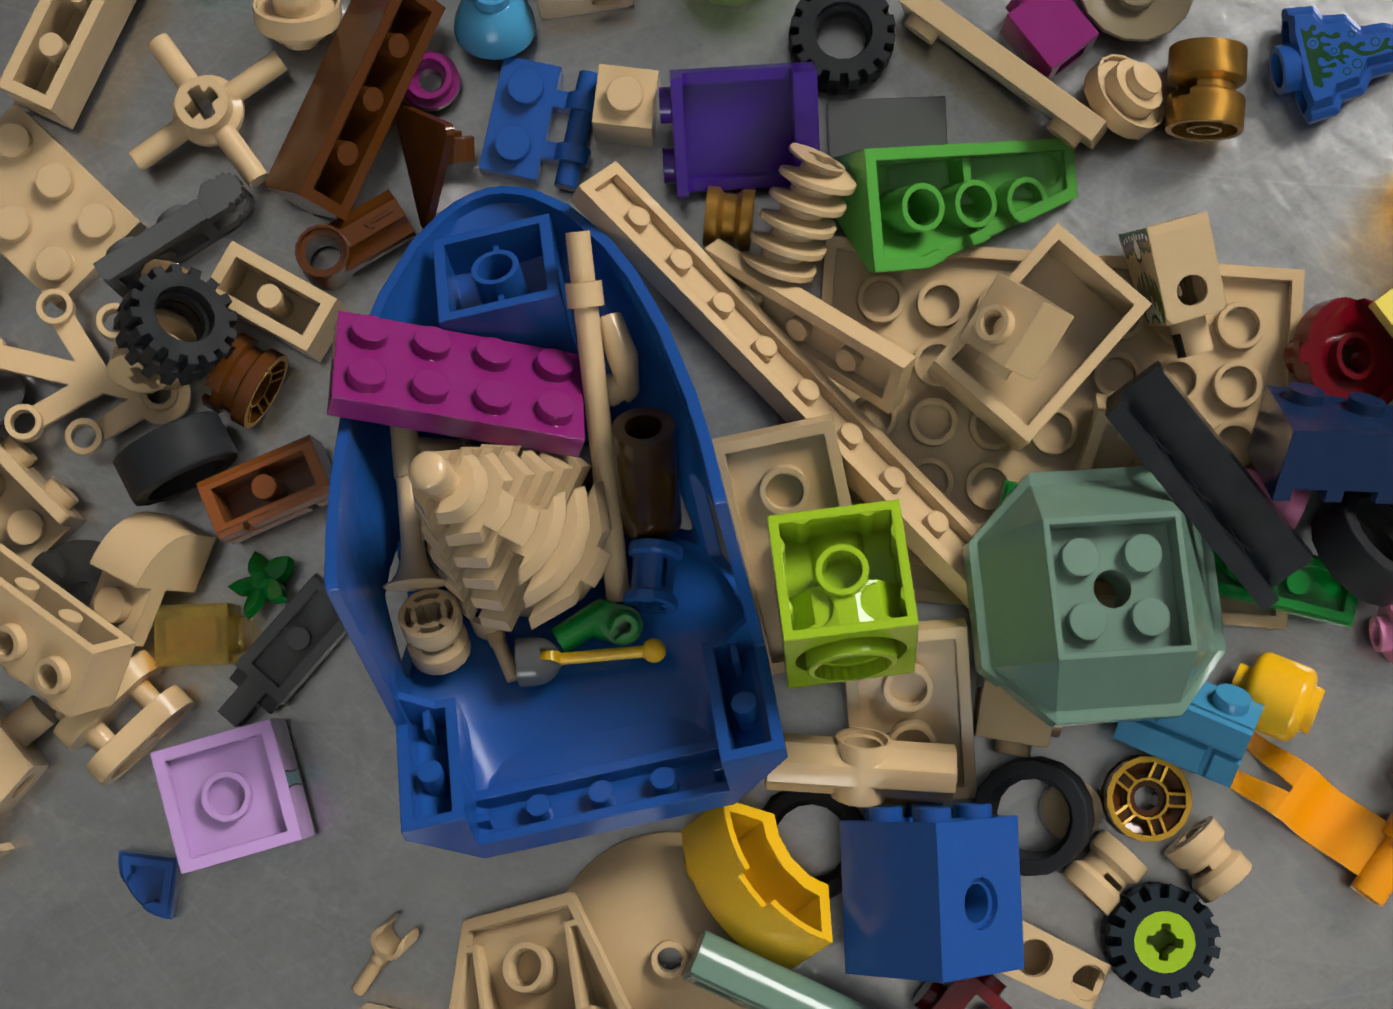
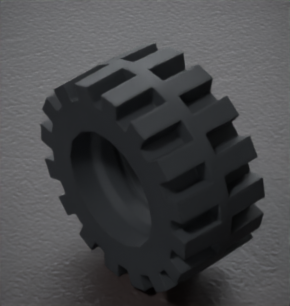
M800 0L791 18L789 29V51L791 52L792 63L813 61L817 70L818 90L827 93L829 88L835 89L836 95H847L849 89H855L856 93L866 89L869 82L875 83L881 77L884 68H887L893 52L896 24L894 15H890L888 12L889 4L886 0ZM833 17H847L855 20L863 27L866 33L865 47L858 55L852 58L838 59L827 55L820 48L817 41L819 27L826 20Z
M171 264L166 271H164L162 266L152 268L147 275L143 274L137 280L116 310L118 314L114 318L113 329L120 330L115 338L119 349L128 348L129 352L124 357L131 366L139 362L143 366L140 374L148 379L156 373L160 375V383L172 385L177 378L181 386L191 384L196 378L200 381L224 358L236 339L238 330L233 329V327L238 322L236 311L227 310L232 300L227 293L219 295L216 292L220 284L212 277L207 282L200 279L202 271L191 267L186 274L183 273L182 265ZM164 308L172 310L185 317L194 329L197 337L196 341L186 342L169 335L158 323L155 309Z

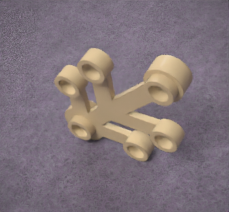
M52 288L42 292L36 301V312L46 325L55 329L74 361L7 346L0 337V374L3 371H8L67 385L32 406L29 404H17L7 411L4 417L5 429L9 435L19 442L29 443L37 440L47 426L103 394L126 399V401L95 421L89 418H78L67 426L65 431L66 444L79 456L89 457L97 454L103 448L104 442L142 420L155 425H165L180 419L190 406L192 395L189 384L184 385L182 388L171 390L170 398L162 404L151 402L149 393H137L116 385L108 376L105 363L75 316V303L61 289ZM61 299L67 305L64 314L57 318L48 317L45 312L47 304L51 300ZM119 303L104 305L96 315L98 330L104 338L112 342H116L115 338L120 331L110 332L106 330L105 321L111 314L118 313L116 310L120 305ZM24 413L33 414L35 417L34 428L28 433H17L14 428L16 418ZM84 427L94 429L96 438L92 445L85 448L76 446L74 436L79 429Z

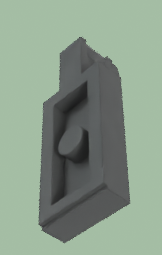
M315 573L234 664L237 669L229 679L238 688L217 711L234 727L244 726L261 707L269 714H272L280 705H284L347 634L326 593L323 577Z

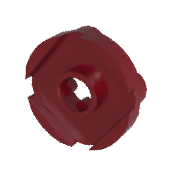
M1350 297L1335 298L1320 302L1305 313L1296 327L1294 339L1287 343L1283 355L1284 363L1287 369L1294 374L1296 382L1314 385L1322 389L1325 395L1348 398L1352 392H1361L1384 400L1386 405L1393 400V338L1368 307L1374 301L1366 298L1358 300ZM1351 346L1354 351L1350 357L1351 364L1354 366L1353 370L1346 368L1343 363V347Z

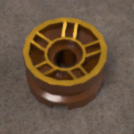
M240 333L236 335L235 341L230 346V349L234 351L227 355L225 359L223 358L209 373L205 385L212 389L211 396L204 393L202 405L216 411L218 414L227 411L231 413V420L246 429H250L264 416L278 394L287 372L288 357L273 348L264 351L260 349V342L245 333Z
M1130 755L1116 761L1104 773L1098 787L1100 789L1104 820L1116 832L1141 842H1159L1174 836L1186 824L1192 809V790L1185 774L1176 765L1155 756ZM1145 786L1156 791L1151 794L1150 805L1153 809H1140L1136 805L1134 795L1139 788Z

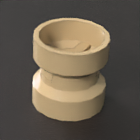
M434 588L416 592L403 602L398 612V623L404 639L407 641V649L414 666L421 672L429 675H445L463 665L470 655L471 642L463 624V616L456 597L448 591Z
M1213 816L1206 817L1185 830L1167 847L1164 853L1175 868L1187 871L1193 879L1192 889L1204 903L1212 902L1233 889L1249 874L1253 866L1241 850L1231 849L1225 842V830Z
M1101 829L1090 841V852L1082 860L1072 861L1061 875L1098 910L1109 916L1120 904V893L1127 885L1138 884L1149 870L1119 840L1106 830Z

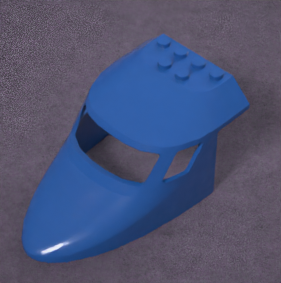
M497 186L484 188L462 197L441 211L411 241L380 290L370 315L388 320L421 326H434L443 330L481 337H494L503 341L547 349L554 348L564 352L579 354L574 309H567L565 284L571 283L565 233L590 230L595 280H602L605 304L598 306L599 316L601 318L614 312L622 313L637 349L639 360L640 392L630 403L624 400L619 405L610 406L611 424L623 412L638 407L658 408L672 416L676 431L680 495L692 523V529L679 528L674 535L664 539L679 544L683 548L682 561L676 563L673 586V595L678 599L677 610L668 614L638 612L643 621V630L640 637L631 644L617 645L592 638L572 651L640 646L648 639L657 638L666 646V655L660 662L651 663L644 658L562 665L558 674L551 682L540 686L520 687L518 680L507 683L488 640L478 637L473 631L469 619L462 614L463 624L471 642L470 655L466 662L455 671L445 675H429L421 672L414 666L407 645L401 660L386 603V590L382 587L388 583L390 568L396 551L400 561L401 547L397 486L393 476L390 426L340 417L330 474L325 533L324 584L326 593L396 726L401 833L405 841L480 858H490L733 805L788 758L764 636L714 446L696 390L670 328L640 275L612 239L569 204L540 191L524 187ZM604 353L606 374H610L612 370ZM584 405L585 442L583 446H589ZM418 431L419 437L446 439L459 438L448 435ZM469 439L471 447H480L481 444H495ZM708 495L717 513L730 564L720 548ZM624 532L629 585L631 586L633 558L628 555L629 543L635 539L629 537ZM604 574L596 587H591L586 596L578 601L576 605L531 630L529 618L519 616L512 632H504L514 660L515 640L522 637L536 636L546 638L553 642L561 653L565 652L551 631V628L591 602L598 599L606 600ZM445 586L438 588L447 591ZM407 591L408 598L419 591ZM478 608L475 614L477 618L480 615L481 608Z

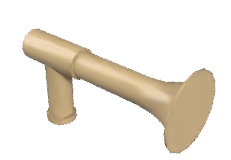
M390 426L393 476L397 486L401 547L397 573L390 582L382 587L384 590L398 592L421 591L443 587L447 579L440 578L433 571L427 558L425 541L423 543L421 518L413 504L412 483L409 480L408 470L411 461L422 452L460 449V447H471L469 439L419 437L418 430Z

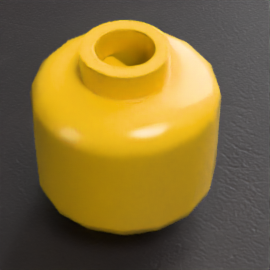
M1273 652L1262 653L1257 657L1252 667L1240 663L1232 681V685L1248 692L1252 701L1264 705L1255 730L1281 741L1292 740L1298 732L1309 734L1326 689L1317 686L1318 674L1313 668Z

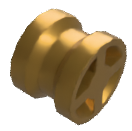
M708 186L703 229L704 246H708L715 240L720 239L725 242H733L738 249L750 250L751 239L749 235L753 225L756 190L743 189L738 194H727L721 187Z

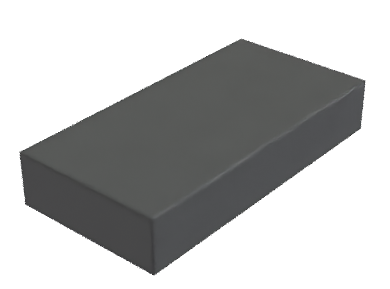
M945 96L827 100L828 155L832 158L869 148L948 144Z

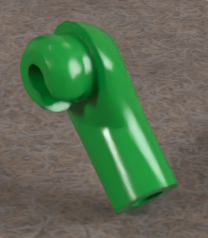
M598 599L552 627L551 631L565 652H572L592 638L617 645L631 644L640 637L643 630V621L640 614L634 608Z

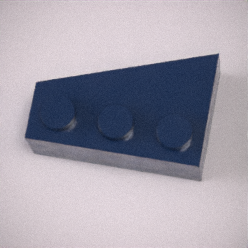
M1290 382L1287 388L1266 385L1247 453L1272 500L1290 501L1293 489L1321 490L1319 498L1323 502L1341 503L1344 492L1353 491L1371 493L1369 500L1374 504H1393V406L1386 405L1384 400L1376 396L1361 392H1352L1348 398L1325 395L1322 389L1302 382Z

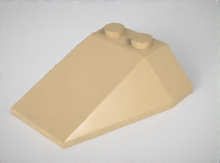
M567 892L462 921L449 1009H632L576 893Z

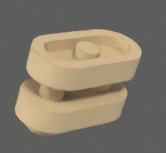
M140 650L132 654L113 705L73 717H68L59 712L55 713V717L59 722L55 726L53 734L69 751H75L89 743L97 752L87 763L86 769L102 787L110 785L128 772L187 716L195 704L179 685H173L162 693L152 685L160 675L162 667L146 650ZM134 701L141 711L117 734H114L107 726Z

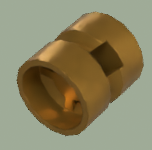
M1198 37L1181 40L1170 46L1167 81L1176 91L1170 93L1166 98L1165 131L1168 135L1185 140L1218 141L1237 137L1244 132L1246 99L1237 89L1242 87L1247 81L1248 48L1245 44L1228 38Z

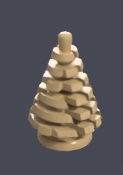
M481 444L480 447H460V449L422 452L411 461L408 473L409 480L412 483L413 504L421 518L423 543L426 540L427 553L430 564L432 565L433 563L434 572L440 578L447 579L444 586L449 593L456 597L461 613L469 620L473 621L478 608H481L482 610L478 618L483 627L512 632L518 617L523 616L529 618L530 627L533 630L576 605L578 601L586 596L591 587H596L605 572L611 556L610 553L603 550V547L612 529L603 482L594 483L589 494H587L585 485L582 486L591 465L580 457L521 448L522 446Z

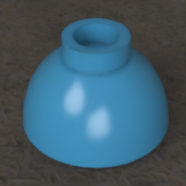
M461 0L454 17V34L459 45L468 53L483 59H505L522 52L532 42L536 32L534 13L527 0Z

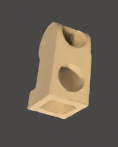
M1022 919L1025 969L1003 972L1002 974L1060 1001L1064 999L1084 1009H1093L1112 965Z

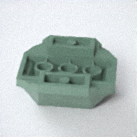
M1146 466L1028 473L963 546L976 672L996 687L1000 686L1019 704L1050 727L1169 719L1182 716L1226 652L1213 548ZM1096 579L1105 580L1113 587L1116 595V602L1113 608L1106 607L1097 600L1094 594V582Z

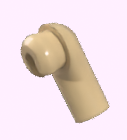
M614 312L600 318L603 350L612 370V373L606 374L609 406L612 407L619 405L624 400L630 403L640 392L638 352L622 313Z

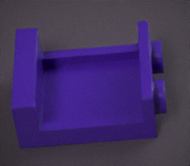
M813 61L670 70V87H658L661 124L673 123L674 147H662L664 184L676 183L677 199H689L690 192L707 191L708 186L721 187L722 190L791 186L792 183L778 171L783 164L799 167L802 162L788 149L790 144L793 142L820 151L817 70Z

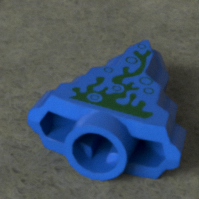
M1315 6L1284 8L1282 10V45L1274 46L1270 50V76L1273 86L1279 95L1293 92L1300 115L1308 125L1337 116L1342 103L1361 97L1371 79L1393 73V25L1377 23L1359 26L1346 14L1322 15Z

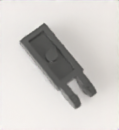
M222 172L219 176L215 175V179L212 180L210 178L200 185L197 200L194 199L186 205L179 204L167 209L158 217L156 224L136 237L129 236L118 240L108 248L106 256L93 263L94 267L106 284L122 298L125 297L141 277V271L147 262L160 259L182 264L223 238L224 234L240 225L243 219L248 220L247 217L253 215L252 211L255 210L254 203L256 202L253 200V195L243 186V182L236 175H231L230 172L228 174Z

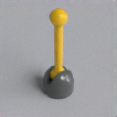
M533 636L516 638L515 666L520 687L540 686L551 682L558 674L562 665L644 658L648 662L657 663L666 655L665 644L657 638L648 639L640 646L563 653L559 651L553 642L546 638Z

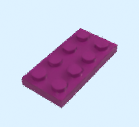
M338 310L333 334L327 415L501 445L522 446L521 448L579 458L585 442L584 401L579 354L564 352L554 348L547 349L503 341L494 337H481L443 330L434 326H421L383 319L373 315H361Z

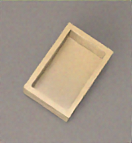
M1058 222L1009 276L1010 279L1030 288L1074 316V319L1035 382L1014 372H1011L1008 379L1004 380L975 363L974 360L979 351L959 338L967 324L938 355L927 371L931 377L1018 452L1031 442L1152 304Z

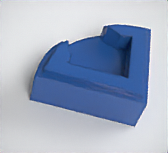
M133 850L119 851L118 866L120 876L134 898L147 912L165 919L175 918L182 876L177 857L174 855Z

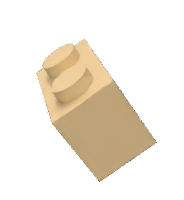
M234 241L230 242L210 278L212 277L220 284L216 292L219 295L227 293L232 300V303L227 308L228 311H236L237 318L318 363H321L333 342L338 310L349 312L337 298Z

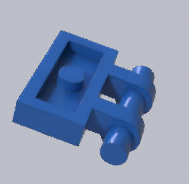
M516 57L503 59L478 167L480 173L538 186L542 166L545 163L558 166L554 186L568 191H575L578 187L581 170L588 169L591 150L587 148V142L592 124L598 73L587 70L579 71L575 91L567 92L560 90L563 77L562 67ZM554 113L569 116L564 142L548 141Z

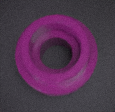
M432 51L425 52L406 91L405 96L407 100L416 108L424 111H438L449 106L455 100L460 90V75L456 65L444 54ZM437 75L442 78V83L437 90L429 92L421 88L425 77Z

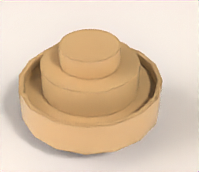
M254 0L252 4L254 23L258 32L284 44L285 47L291 50H308L315 47L320 40L336 30L342 21L341 0Z
M1110 54L1103 57L1088 71L1084 78V92L1093 112L1107 121V128L1112 132L1127 139L1138 140L1148 135L1162 123L1165 117V100L1161 89L1162 83L1158 73L1150 65L1132 60L1125 55Z

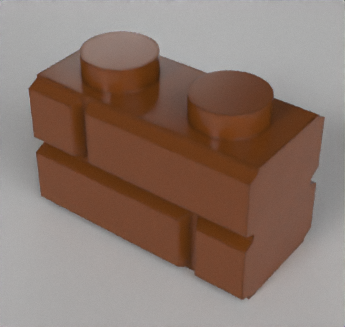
M309 434L196 483L219 540L236 544L313 511V504L320 507L327 505L332 465L322 442Z

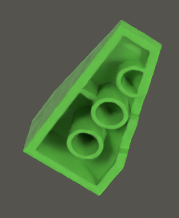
M1059 139L869 148L833 158L845 167L857 183V187L851 195L841 196L846 202L847 209L841 217L836 219L869 273L930 268L945 261V258L968 247L981 244L989 240L993 235L1014 225L1025 223L1078 197L1074 149Z

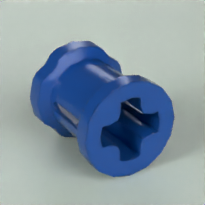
M642 538L631 541L628 549V555L633 558L630 590L623 594V604L642 613L668 614L675 612L678 605V599L673 595L676 563L682 561L683 548L679 544L663 539Z

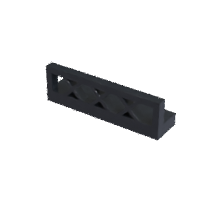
M1157 360L1107 397L1105 416L1264 611L1279 601L1277 584L1312 561V551Z

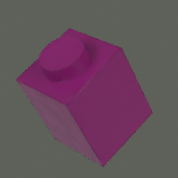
M1011 0L1005 7L1009 13L1000 31V34L1020 59L1050 81L1087 54L1099 35V32L1073 0Z

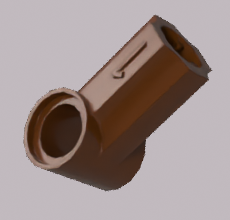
M388 189L350 211L346 221L336 219L328 225L318 224L307 228L300 234L295 244V256L302 272L313 286L322 290H335L349 282L356 271L416 237V233L397 199ZM333 246L341 251L340 258L333 267L324 270L311 266V258L319 248Z

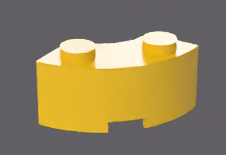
M736 802L733 805L706 810L681 829L687 874L694 882L699 895L712 916L739 945L791 970L833 943L829 885L808 875L791 858L779 836L773 813Z

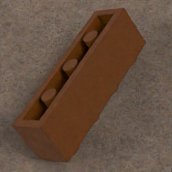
M351 0L263 186L309 213L346 221L446 7L436 0Z

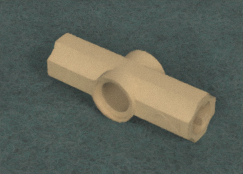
M862 727L842 729L836 733L835 737L783 733L788 758L765 777V790L830 794L837 802L854 807L877 806L883 803L885 798L952 802L957 784V750L955 744L891 740L888 735L881 731Z

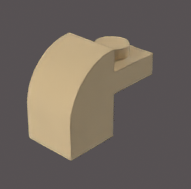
M144 511L126 517L104 537L89 563L103 571L88 607L137 642L136 646L144 647L165 591L195 593L217 537L170 514Z

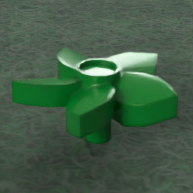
M254 551L248 562L250 577L239 579L228 586L237 595L242 597L248 596L244 604V615L251 619L261 609L266 598L274 604H281L288 600L286 588L282 583H285L292 574L294 560L290 556L275 557L269 561L262 554Z

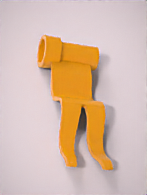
M1254 731L1247 750L1262 764L1291 786V789L1288 792L1237 770L1230 789L1273 814L1305 842L1354 873L1356 877L1350 887L1368 901L1382 908L1393 892V812L1385 821L1340 792L1309 764L1272 744Z

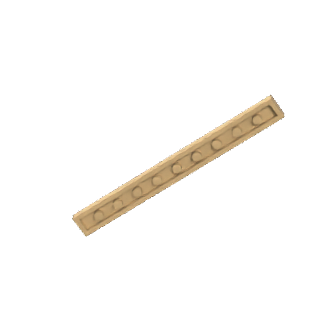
M617 161L580 184L570 198V201L593 225L612 239L628 261L787 423L833 413L847 485L865 503L900 500L907 546L969 609L963 546L978 529Z

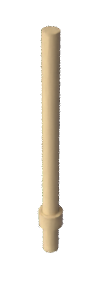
M590 230L565 233L571 283L565 284L567 309H574L593 484L603 482L612 529L603 547V550L611 554L604 572L606 600L610 602H623V594L630 590L623 523L618 498L612 424L598 307L605 305L602 280H595Z

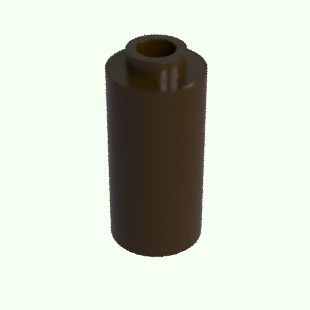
M654 407L633 408L620 414L612 424L618 498L623 531L635 540L642 538L664 540L674 535L682 524L675 422L672 416L664 410Z

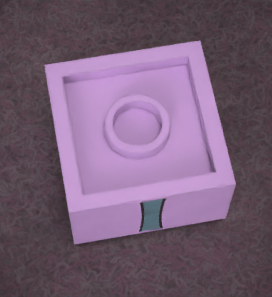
M285 718L263 720L150 753L181 874L316 835Z

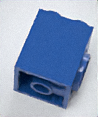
M943 802L906 803V815H903L902 806L865 807L864 819L840 821L845 974L946 983L1025 969L1018 815H992L991 803L953 804L954 814H951V807H944Z

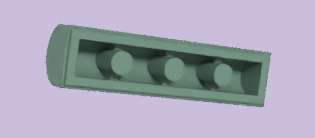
M704 930L697 940L681 975L684 976L683 980L745 1009H873L707 930Z

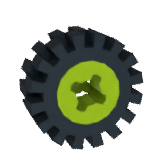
M1149 882V885L1136 884L1129 887L1130 892L1125 896L1120 894V904L1109 916L1104 914L1102 919L1106 922L1105 931H1100V942L1105 944L1106 951L1103 952L1106 962L1112 965L1113 972L1122 981L1138 992L1141 991L1150 997L1160 999V995H1166L1173 999L1182 997L1181 991L1187 989L1194 992L1201 987L1197 981L1202 976L1209 978L1215 970L1209 966L1212 957L1219 959L1221 948L1215 946V937L1221 936L1219 927L1213 924L1210 919L1214 915L1208 906L1198 901L1200 898L1172 884ZM1167 944H1173L1162 950V956H1160V949L1164 948Z

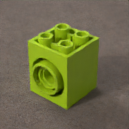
M900 500L767 516L788 689L914 673L919 621Z

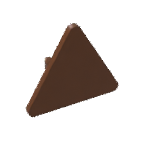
M403 103L400 104L395 119L420 225L422 228H425L436 216L448 162L461 163L475 160L474 136H462V131L454 130L452 123Z

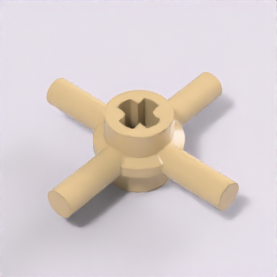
M160 34L153 38L148 44V48L176 85L178 91L172 104L173 121L128 152L136 165L144 172L189 140L199 146L213 147L219 145L249 188H255L265 182L268 177L267 171L238 131L242 126L245 115L243 101L288 70L274 50L239 75L227 81L214 75L197 76L168 34ZM212 102L215 113L212 117L204 119L205 115L201 109Z

